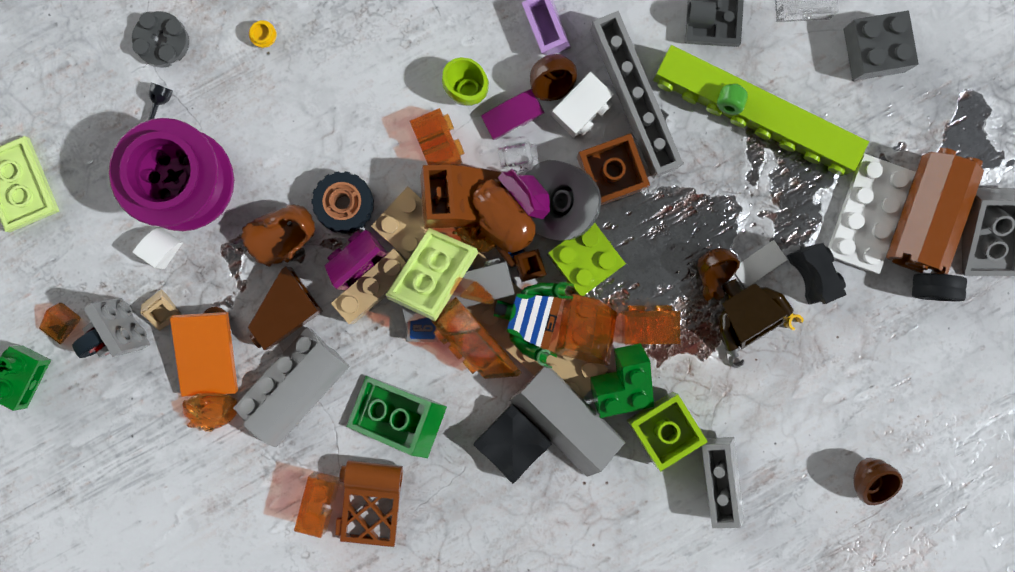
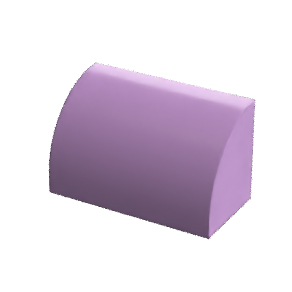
M526 0L521 2L543 55L556 54L571 48L553 0Z

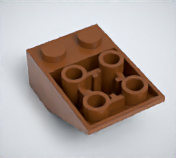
M452 164L423 165L420 181L424 229L480 226L481 217L472 202L473 193L477 190L478 185L483 184L485 181L498 179L501 172Z

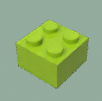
M596 223L585 234L573 240L563 241L547 254L565 280L574 284V287L571 286V288L579 298L583 297L626 264Z
M673 391L654 402V407L643 409L627 419L628 424L660 472L708 442L679 394Z

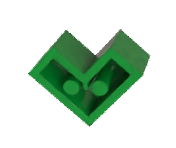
M642 344L615 348L616 372L590 377L592 399L600 418L654 407L651 363Z

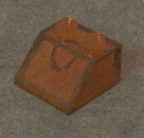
M572 294L573 298L571 300L564 301L556 354L602 365H610L617 312L600 300Z

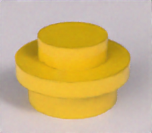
M257 21L249 30L251 42L259 48L270 47L277 37L276 29L268 21Z

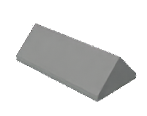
M543 367L509 400L587 477L602 472L626 442L552 368Z

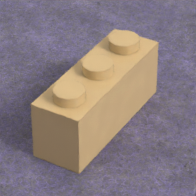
M393 249L331 304L348 324H355L386 297L387 291L407 261L396 249Z

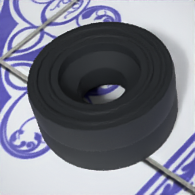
M915 274L913 276L912 297L935 301H965L967 278L948 274Z

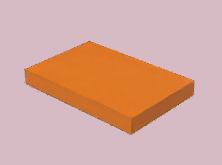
M228 312L173 315L170 317L181 397L236 394L238 385Z

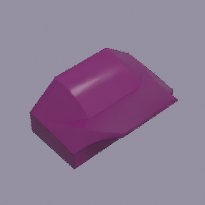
M510 169L508 172H502L499 175L498 179L528 216L544 219L550 212L549 194L533 175L516 174L513 169Z

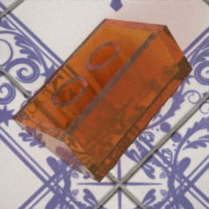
M457 297L444 307L436 321L431 320L437 328L434 331L437 338L444 345L449 342L451 345L448 348L458 359L465 358L462 362L472 374L477 371L484 379L517 377L522 373L498 342Z

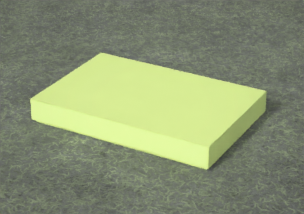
M23 136L0 146V220L5 232L15 231L60 212L30 138Z
M429 228L387 291V299L436 321L478 254L477 248Z

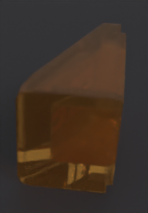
M474 281L460 295L462 298L492 305L496 302V299L478 281Z
M58 303L46 310L39 329L58 344H62L77 326L81 317L65 304Z

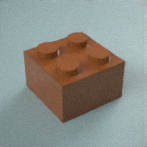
M631 133L578 152L576 158L580 169L592 177L600 190L601 205L646 190L650 186Z

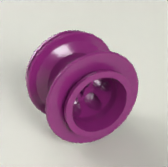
M150 119L131 128L117 143L109 164L110 187L120 207L139 222L172 231L196 230L213 222L225 211L234 192V172L230 159L223 147L210 136L177 119ZM170 156V163L164 166L163 159ZM185 156H187L189 161V164L187 165L183 164V159ZM159 173L160 180L154 183V175ZM169 190L171 196L164 199V192Z

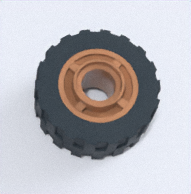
M338 171L324 176L325 178L322 181L320 180L317 183L316 189L313 190V199H311L313 212L319 222L331 231L347 234V232L353 233L360 227L363 228L365 223L370 220L371 213L374 210L373 195L367 183L358 175H353L346 171L344 173ZM343 196L349 197V206L345 209H338L336 206L337 200Z

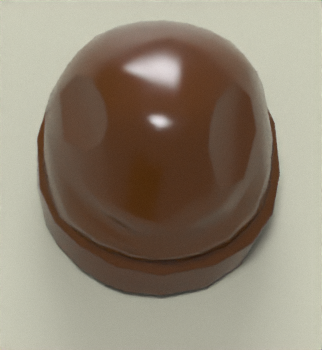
M560 54L546 55L534 64L530 72L532 92L535 97L544 101H554L563 98L573 88L577 80L575 64Z
M865 458L856 466L853 484L858 498L867 505L875 506L893 498L902 488L903 479L900 472L885 461L877 458Z

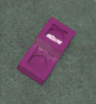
M529 89L481 115L493 140H497L515 128L526 125L545 112L537 97L534 96L532 89Z

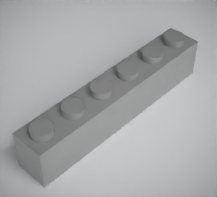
M619 11L594 20L590 32L652 178L654 179L678 169L683 164Z

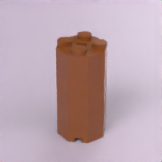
M939 148L938 152H928L922 155L886 256L888 260H892L894 264L915 272L923 273L924 270L931 269L932 274H948L984 170L981 168L982 160L973 157L963 158L957 156V152L949 148Z

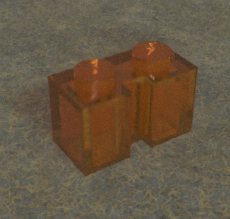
M439 108L410 120L428 165H458L462 163L460 156L465 153L459 139L453 140L450 130H453L454 127L448 114L443 115Z
M657 305L656 311H645V306H628V311H621L622 344H681L680 311H672V305Z
M316 471L308 476L294 528L295 532L321 538L326 533L332 514V509H328L326 506L330 505L336 498L340 483L339 477Z

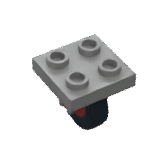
M121 298L93 302L83 308L91 322L82 328L85 334L78 338L72 344V347L79 358H86L96 353L99 357L109 354L115 357L143 350L150 343L146 338L145 330L132 315L133 311L130 305Z

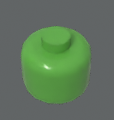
M739 84L725 85L720 91L717 106L726 114H740L745 108L748 93Z

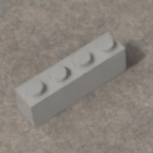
M500 258L484 262L485 267L475 270L473 265H471L440 314L481 304V302L485 303L515 295L507 262L501 263ZM401 306L405 322L427 318Z

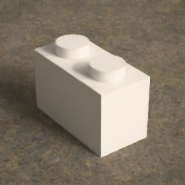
M589 72L552 111L551 117L573 138L579 133L584 136L594 125L591 121L598 114L602 117L613 106L610 101L614 94L594 74Z

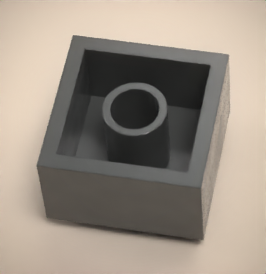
M909 10L854 19L843 29L852 81L905 73L919 65Z

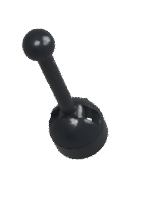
M151 82L148 95L153 102V106L148 120L155 118L159 105H164L170 100L173 90Z

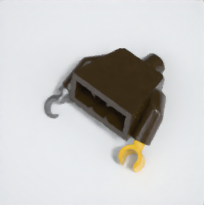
M736 279L729 281L723 286V290L730 299L722 304L723 311L719 315V333L726 352L730 354L728 361L733 368L741 367L744 364L743 359L739 363H733V360L739 356L740 348L744 349L782 324L788 329L795 330L791 324L793 318L798 323H803L804 321L801 315L793 313L794 309L778 291L768 287L760 288L757 284H752L743 289Z

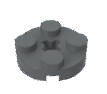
M163 11L146 12L140 16L133 29L132 48L148 64L161 68L172 66L171 63L177 60L180 61L186 55L189 48V35L184 25L174 15ZM163 33L167 41L161 42L160 46H156V36Z

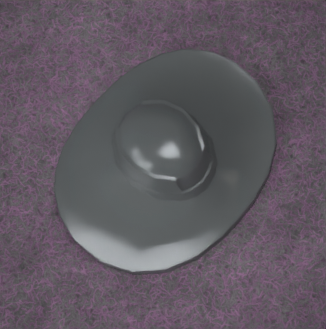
M547 160L534 165L526 172L525 175H533L549 194L550 212L544 219L531 217L536 224V234L557 241L573 240L585 234L595 223L601 208L600 190L596 182L584 170L562 161Z

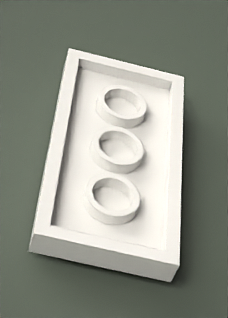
M865 153L863 154L854 172L828 246L835 260L873 274H880L915 176V171Z

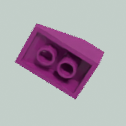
M358 230L348 239L350 244L343 250L340 248L336 249L328 256L329 262L324 266L332 285L336 289L347 290L388 254L386 249L370 231L364 230L362 232Z

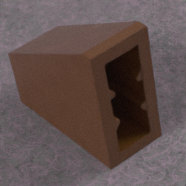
M285 266L281 269L248 326L252 333L250 339L256 347H262L263 350L273 348L323 312L292 267Z

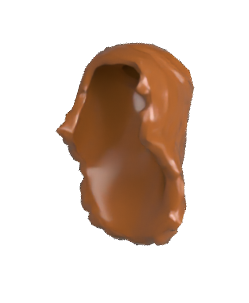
M498 179L487 180L483 184L478 185L477 190L473 193L472 202L481 217L480 235L491 239L500 249L506 252L514 253L527 247L535 236L536 224L532 218L528 216Z
M293 204L262 215L247 223L242 228L243 233L240 237L249 254L255 257L256 262L270 267L272 264H279L283 261L288 263L292 260L295 253L314 236L316 231L315 222L306 208Z

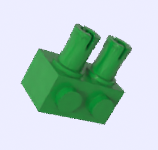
M23 345L9 346L0 357V405L12 411L28 408L51 359Z

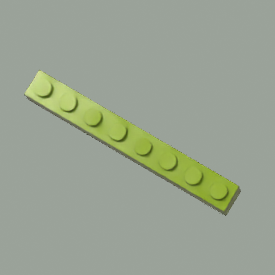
M670 45L653 78V81L657 82V86L667 92H672L673 90L681 94V98L689 103H700L706 106V110L716 116H721L722 114L730 118V122L738 127L751 128L755 130V135L766 140L771 138L779 142L781 148L790 152H800L804 154L803 158L815 164L820 162L828 166L830 172L839 176L847 175L856 170L869 141L673 45ZM739 84L747 91L748 99L744 110L740 114H726L718 108L717 100L721 89L725 85Z

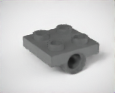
M688 0L685 43L739 47L742 37L744 0Z

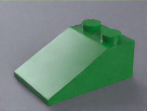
M365 376L346 427L408 455L428 458L447 406L375 378Z

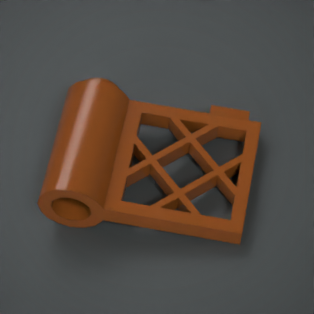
M348 460L346 465L341 466L339 481L344 482L342 518H337L335 535L340 536L341 542L395 547L403 466ZM351 495L362 496L368 504L357 512L350 504ZM381 498L393 499V508L385 515L375 504ZM370 507L380 517L371 526L361 517V514ZM390 515H392L391 522L388 519ZM354 519H357L365 529L359 535L347 534L348 524ZM384 522L390 529V538L378 537L373 529Z

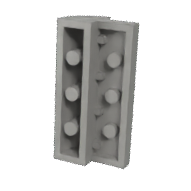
M306 327L233 408L245 421L243 425L253 435L264 443L277 447L350 366L334 349L328 347L312 329Z

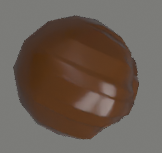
M716 248L707 251L698 260L697 266L699 277L702 280L703 296L707 302L713 297L718 301L724 297L725 293L721 286L732 278L740 266V261L736 254L728 249Z

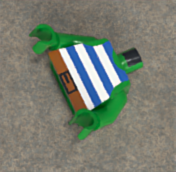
M537 283L524 287L521 294H516L514 304L497 300L494 317L509 320L506 332L510 333L509 338L513 345L523 355L549 369L552 366L546 363L547 357L552 355L557 358V354L548 349L562 299L571 300L573 296L565 294L566 287H574L573 283Z

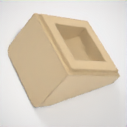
M162 289L145 301L140 309V313L159 331L171 323L170 317L181 315L180 311Z

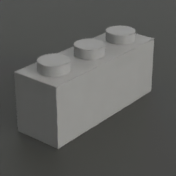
M707 438L708 442L702 445L712 528H741L744 521V510L735 438Z

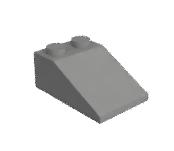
M978 188L962 233V274L964 276H1015V188Z

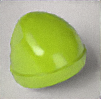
M463 57L455 58L448 62L443 69V88L455 103L462 106H472L480 103L486 97L489 81L483 68L474 60Z

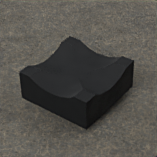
M824 243L807 246L787 255L790 264L796 267L803 277L805 298L809 305L819 302L827 304L847 295L844 290L846 287L845 280L839 272H836L832 263L834 262V256L831 250L825 247Z
M511 404L473 445L514 484L552 443L520 410Z

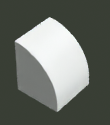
M159 227L148 233L136 246L133 253L154 268L165 269L183 242Z

